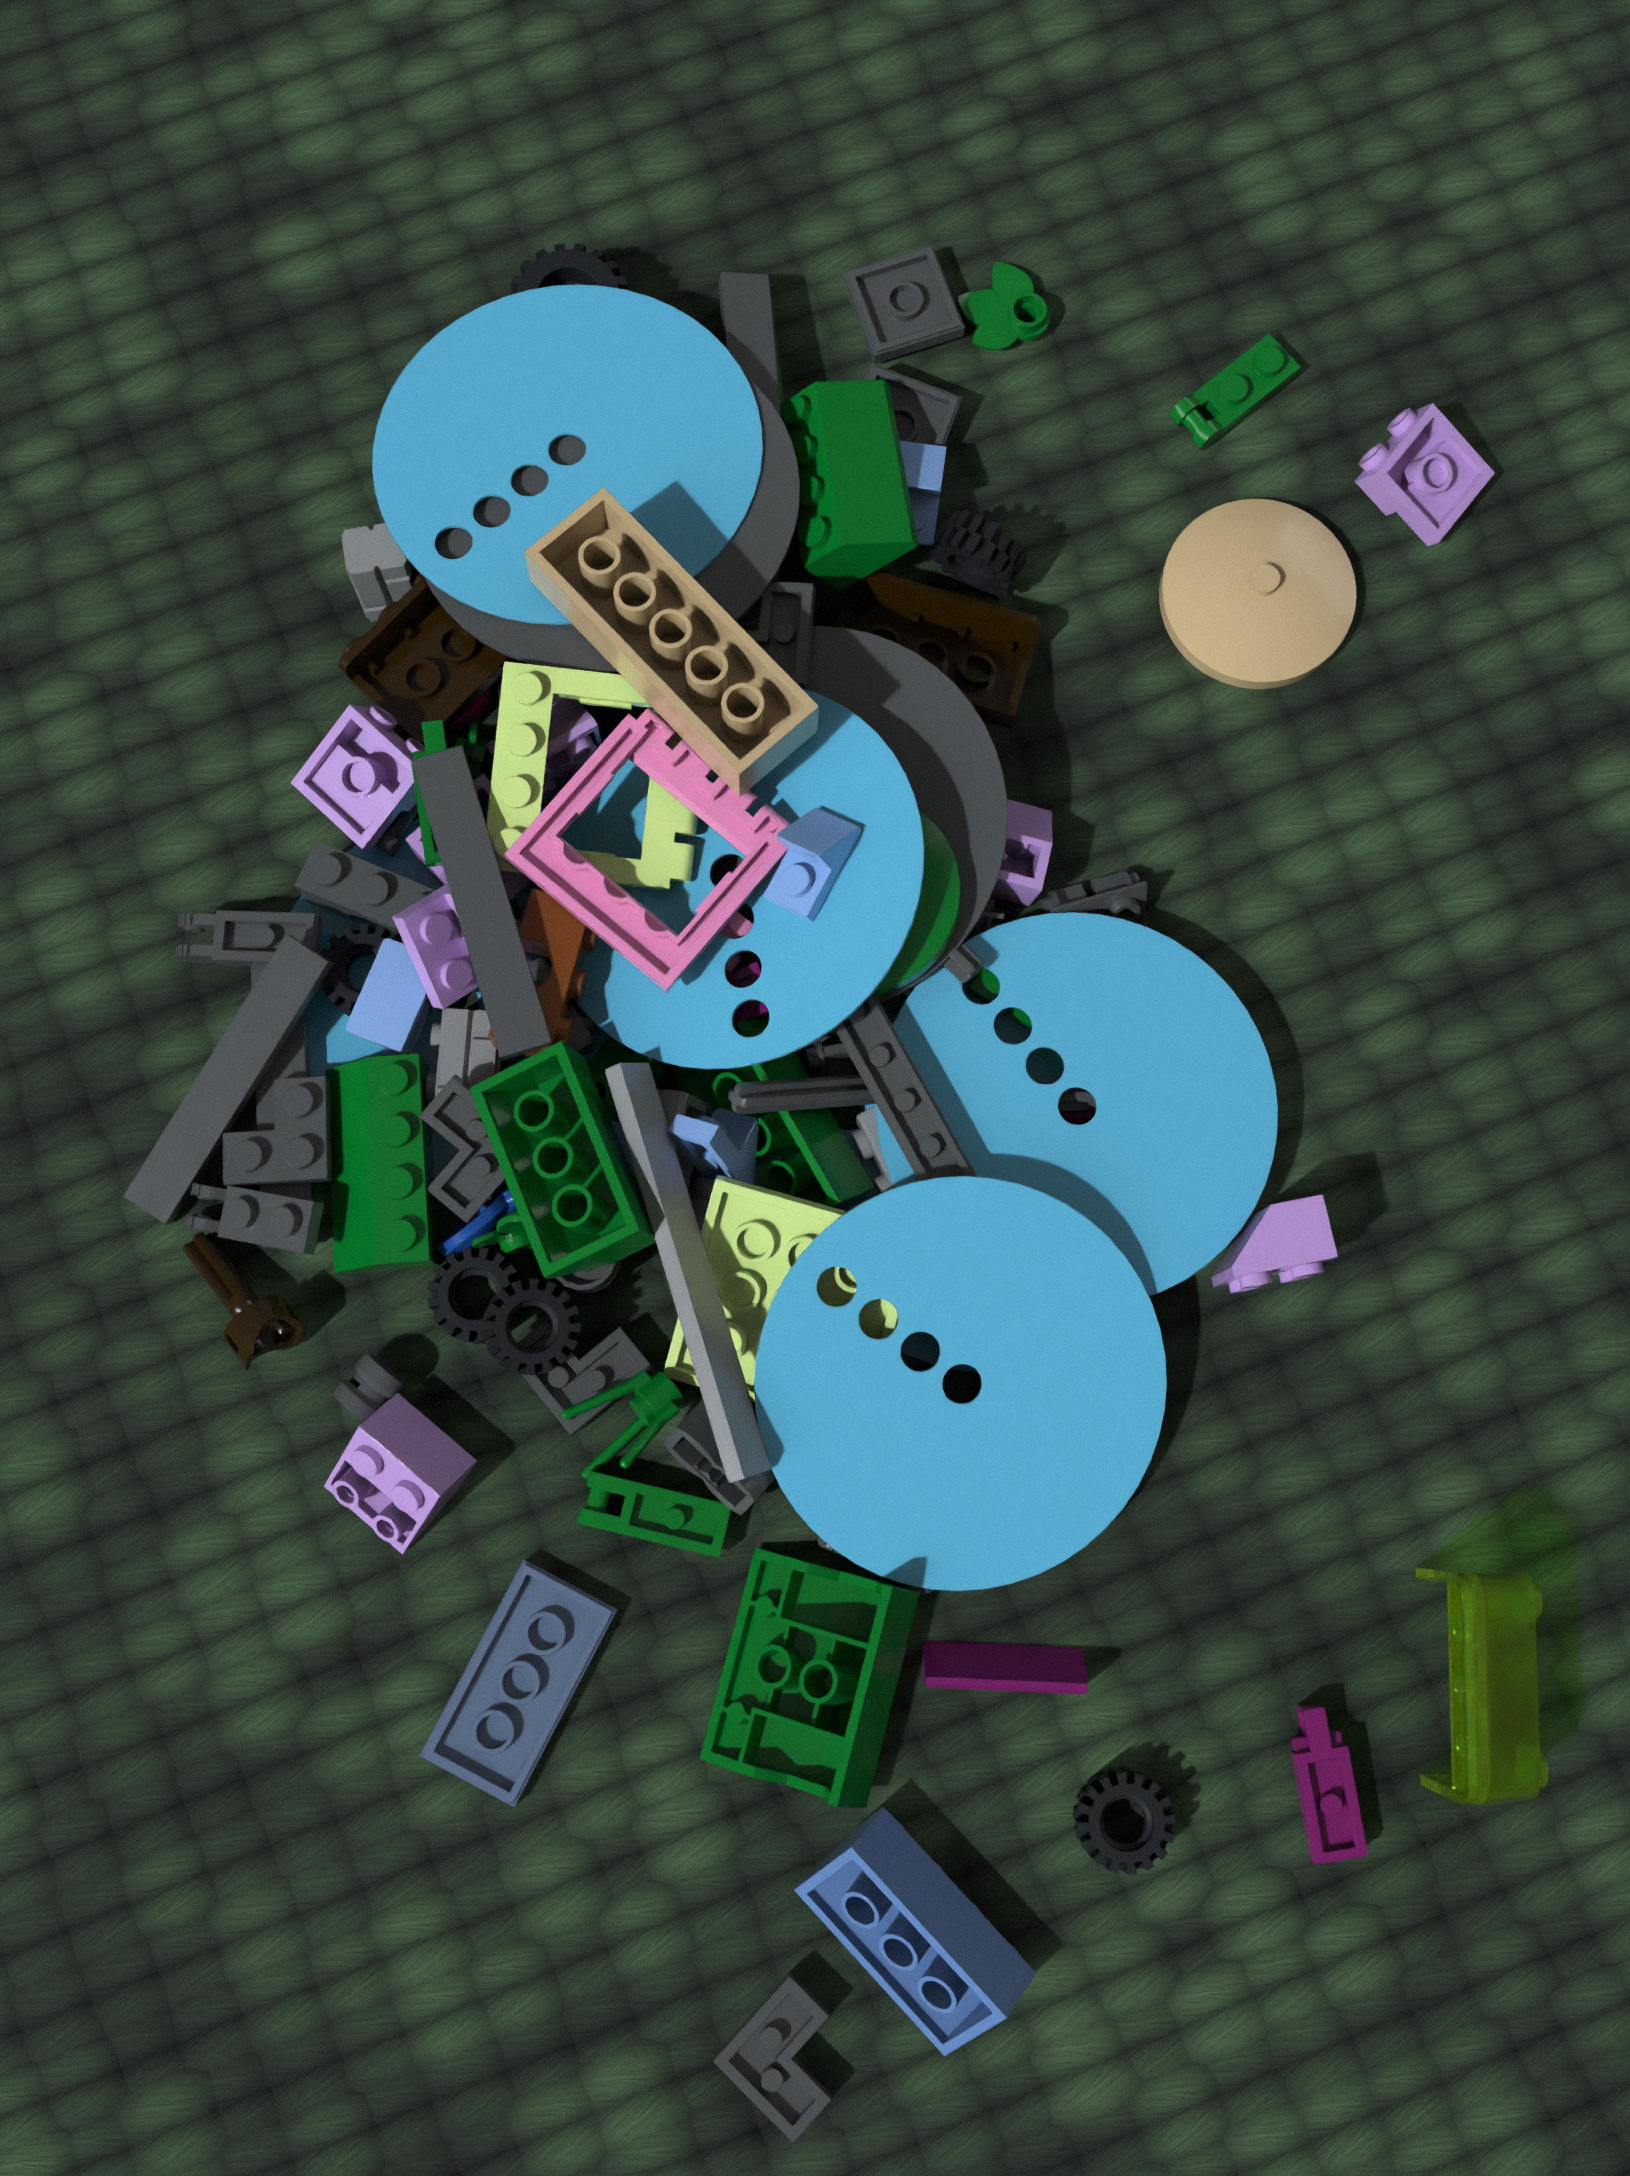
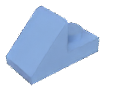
M900 441L918 545L932 547L947 447Z
M815 807L781 830L776 838L787 849V852L763 897L770 903L813 922L862 829Z
M717 1108L711 1118L700 1116L699 1119H694L681 1114L676 1115L667 1131L703 1178L715 1181L717 1175L754 1185L759 1127L755 1117L737 1114L734 1111Z

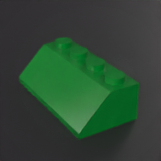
M884 380L814 382L780 404L781 419L791 438L798 463L800 501L796 527L803 568L840 592L918 547L889 384Z
M769 1016L763 1019L736 1022L734 1028L743 1037H755L766 1029ZM796 1052L768 1062L746 1067L711 1070L679 1067L672 1073L681 1091L708 1103L705 1116L710 1118L717 1108L733 1111L732 1102L728 1099L729 1090L735 1088V1085L739 1082L810 1078ZM829 1108L744 1114L755 1117L759 1126L754 1185L840 1210H844L875 1188Z
M559 1041L469 1088L544 1278L551 1279L613 1264L656 1243L643 1197L584 1055L563 1041Z
M419 1053L366 1057L325 1070V1076L330 1079L332 1181H330L335 1274L432 1267L439 1264V1252L436 1248L438 1244L436 1197L426 1190L434 1181L432 1127L419 1117L430 1104L426 1101V1081L429 1074V1064Z

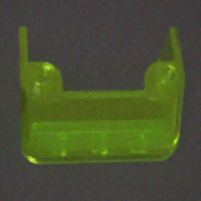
M1416 1567V1578L1447 1582L1452 1775L1420 1774L1421 1786L1463 1805H1489L1535 1799L1539 1794L1540 1788L1546 1787L1548 1782V1766L1544 1754L1540 1753L1536 1642V1617H1539L1542 1612V1593L1539 1585L1532 1584L1530 1576L1525 1572L1496 1569Z

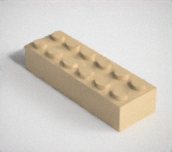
M605 487L524 551L530 581L739 798L817 732L819 706Z

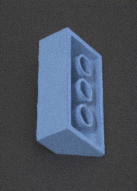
M884 1806L855 1827L794 1889L944 2056L1007 2019L1036 1974L1019 1955L1018 1951L1007 1942L980 1912L978 1907L963 1894L943 1872L941 1867L929 1857Z

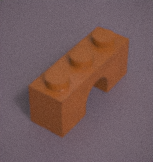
M531 888L519 933L525 951L544 956L552 963L548 979L536 989L553 1045L559 1041L569 1045L574 1021L567 1018L572 999L580 1001L583 996L588 972L581 968L586 951H595L599 936L545 891ZM490 1028L488 1037L493 1046L497 1048L492 1029ZM548 1047L528 1052L523 1055L532 1056Z

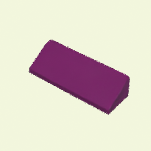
M927 1641L923 1646L922 1681L928 1688L1085 1694V1692H1088L1084 1656L1081 1649L1077 1647Z

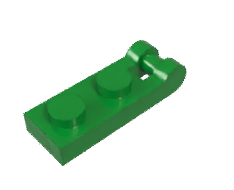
M1269 333L1196 392L1181 399L1170 411L1169 417L1178 427L1184 425L1193 434L1191 441L1203 451L1296 378L1301 366ZM1205 409L1213 419L1207 421L1200 412Z
M589 1471L586 1486L590 1487L586 1508L580 1507L576 1523L720 1558L731 1514V1509L722 1502ZM611 1493L625 1496L620 1516L606 1513Z

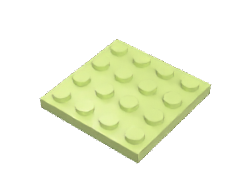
M717 1175L701 1230V1236L751 1402L755 1403L754 1377L756 1355L761 1331L770 1305L783 1279L797 1258L822 1231L847 1211ZM831 1267L825 1270L817 1281V1293L820 1299L830 1306L845 1305L853 1298L856 1292V1281L853 1274L842 1267ZM882 1299L872 1300L864 1305L860 1311V1328L871 1338H885L893 1333L898 1313L890 1302ZM678 1317L663 1373L670 1379L699 1387Z

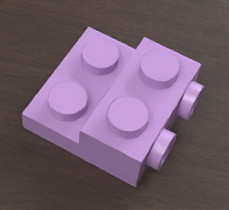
M1431 403L1415 411L1407 408L1391 421L1387 430L1392 436L1385 445L1382 443L1375 445L1361 458L1359 465L1363 472L1354 481L1385 516L1397 512L1427 546L1441 541L1495 474L1434 403Z
M349 704L291 781V784L362 850H371L401 811H410L416 804L411 760H414L413 752L424 751L425 746L413 738H408L405 742L393 731L397 721L381 707L372 705L369 709L365 706Z
M503 877L511 902L514 899V893L509 882ZM448 883L392 916L432 1007L445 1009L479 987ZM515 919L519 930L522 921ZM525 951L528 963L532 962L530 953Z

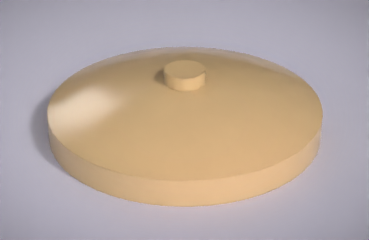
M1243 499L1228 502L1206 511L1193 520L1173 544L1164 564L1159 585V604L1162 619L1171 640L1180 653L1193 666L1213 679L1225 684L1248 689H1270L1290 685L1320 669L1336 652L1348 633L1353 620L1357 598L1356 582L1351 562L1335 535L1322 522L1309 513L1290 504L1267 499Z

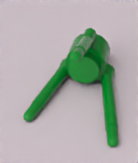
M642 1369L630 1380L578 1402V1404L561 1412V1417L567 1420L632 1391L635 1394V1397L629 1401V1404L638 1418L582 1470V1478L588 1479L589 1471L596 1472L603 1467L647 1425L648 1427L620 1461L622 1468H628L663 1426L680 1412L678 1408L685 1403L684 1398L675 1384L662 1371H658L649 1377Z

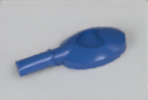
M509 1188L484 1203L467 1223L462 1221L436 1245L439 1252L443 1256L461 1253L462 1250L472 1247L471 1242L474 1238L492 1231L496 1228L497 1222L501 1218L517 1210Z

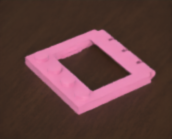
M649 707L637 720L628 713L504 855L511 864L668 993L784 858L787 849L777 840L776 836L781 830L789 826L790 823L767 804H764L754 816L750 815L748 811L755 804L758 796L748 790L739 798L720 777L714 783L709 781L708 778L714 771L683 739L673 750L668 747L676 737L677 732ZM628 759L746 856L733 873L728 871L696 908L695 913L697 915L679 935L561 837L578 816L581 817L611 783L614 775Z

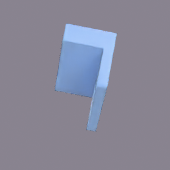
M390 938L383 940L345 1027L350 1034L385 1047L391 1055L415 1053L434 1008L403 943Z

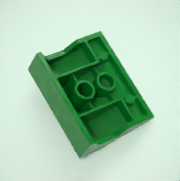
M755 1547L699 1759L752 1778L784 1784L822 1797L827 1804L835 1807L866 1808L920 1592Z

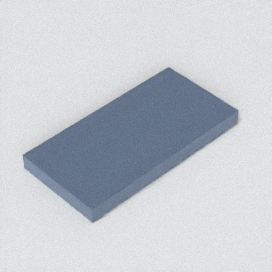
M523 1560L420 1756L515 1807L618 1609L528 1560Z

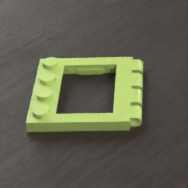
M504 661L487 815V827L501 873L525 875L511 864L504 854L541 813L553 697L580 700V704L632 710V706L653 708L622 675ZM678 733L668 745L672 750L682 740ZM650 777L641 859L616 857V854L577 851L620 886L670 891L671 881L691 882L695 846L676 843L675 835L696 836L698 816Z

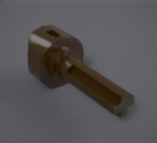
M204 1232L194 1235L193 1241L184 1244L183 1251L233 1317L223 1332V1339L246 1370H249L250 1363L259 1356L276 1349L298 1346L302 1342L306 1334V1326L284 1297L277 1294L259 1299L210 1233L207 1235Z

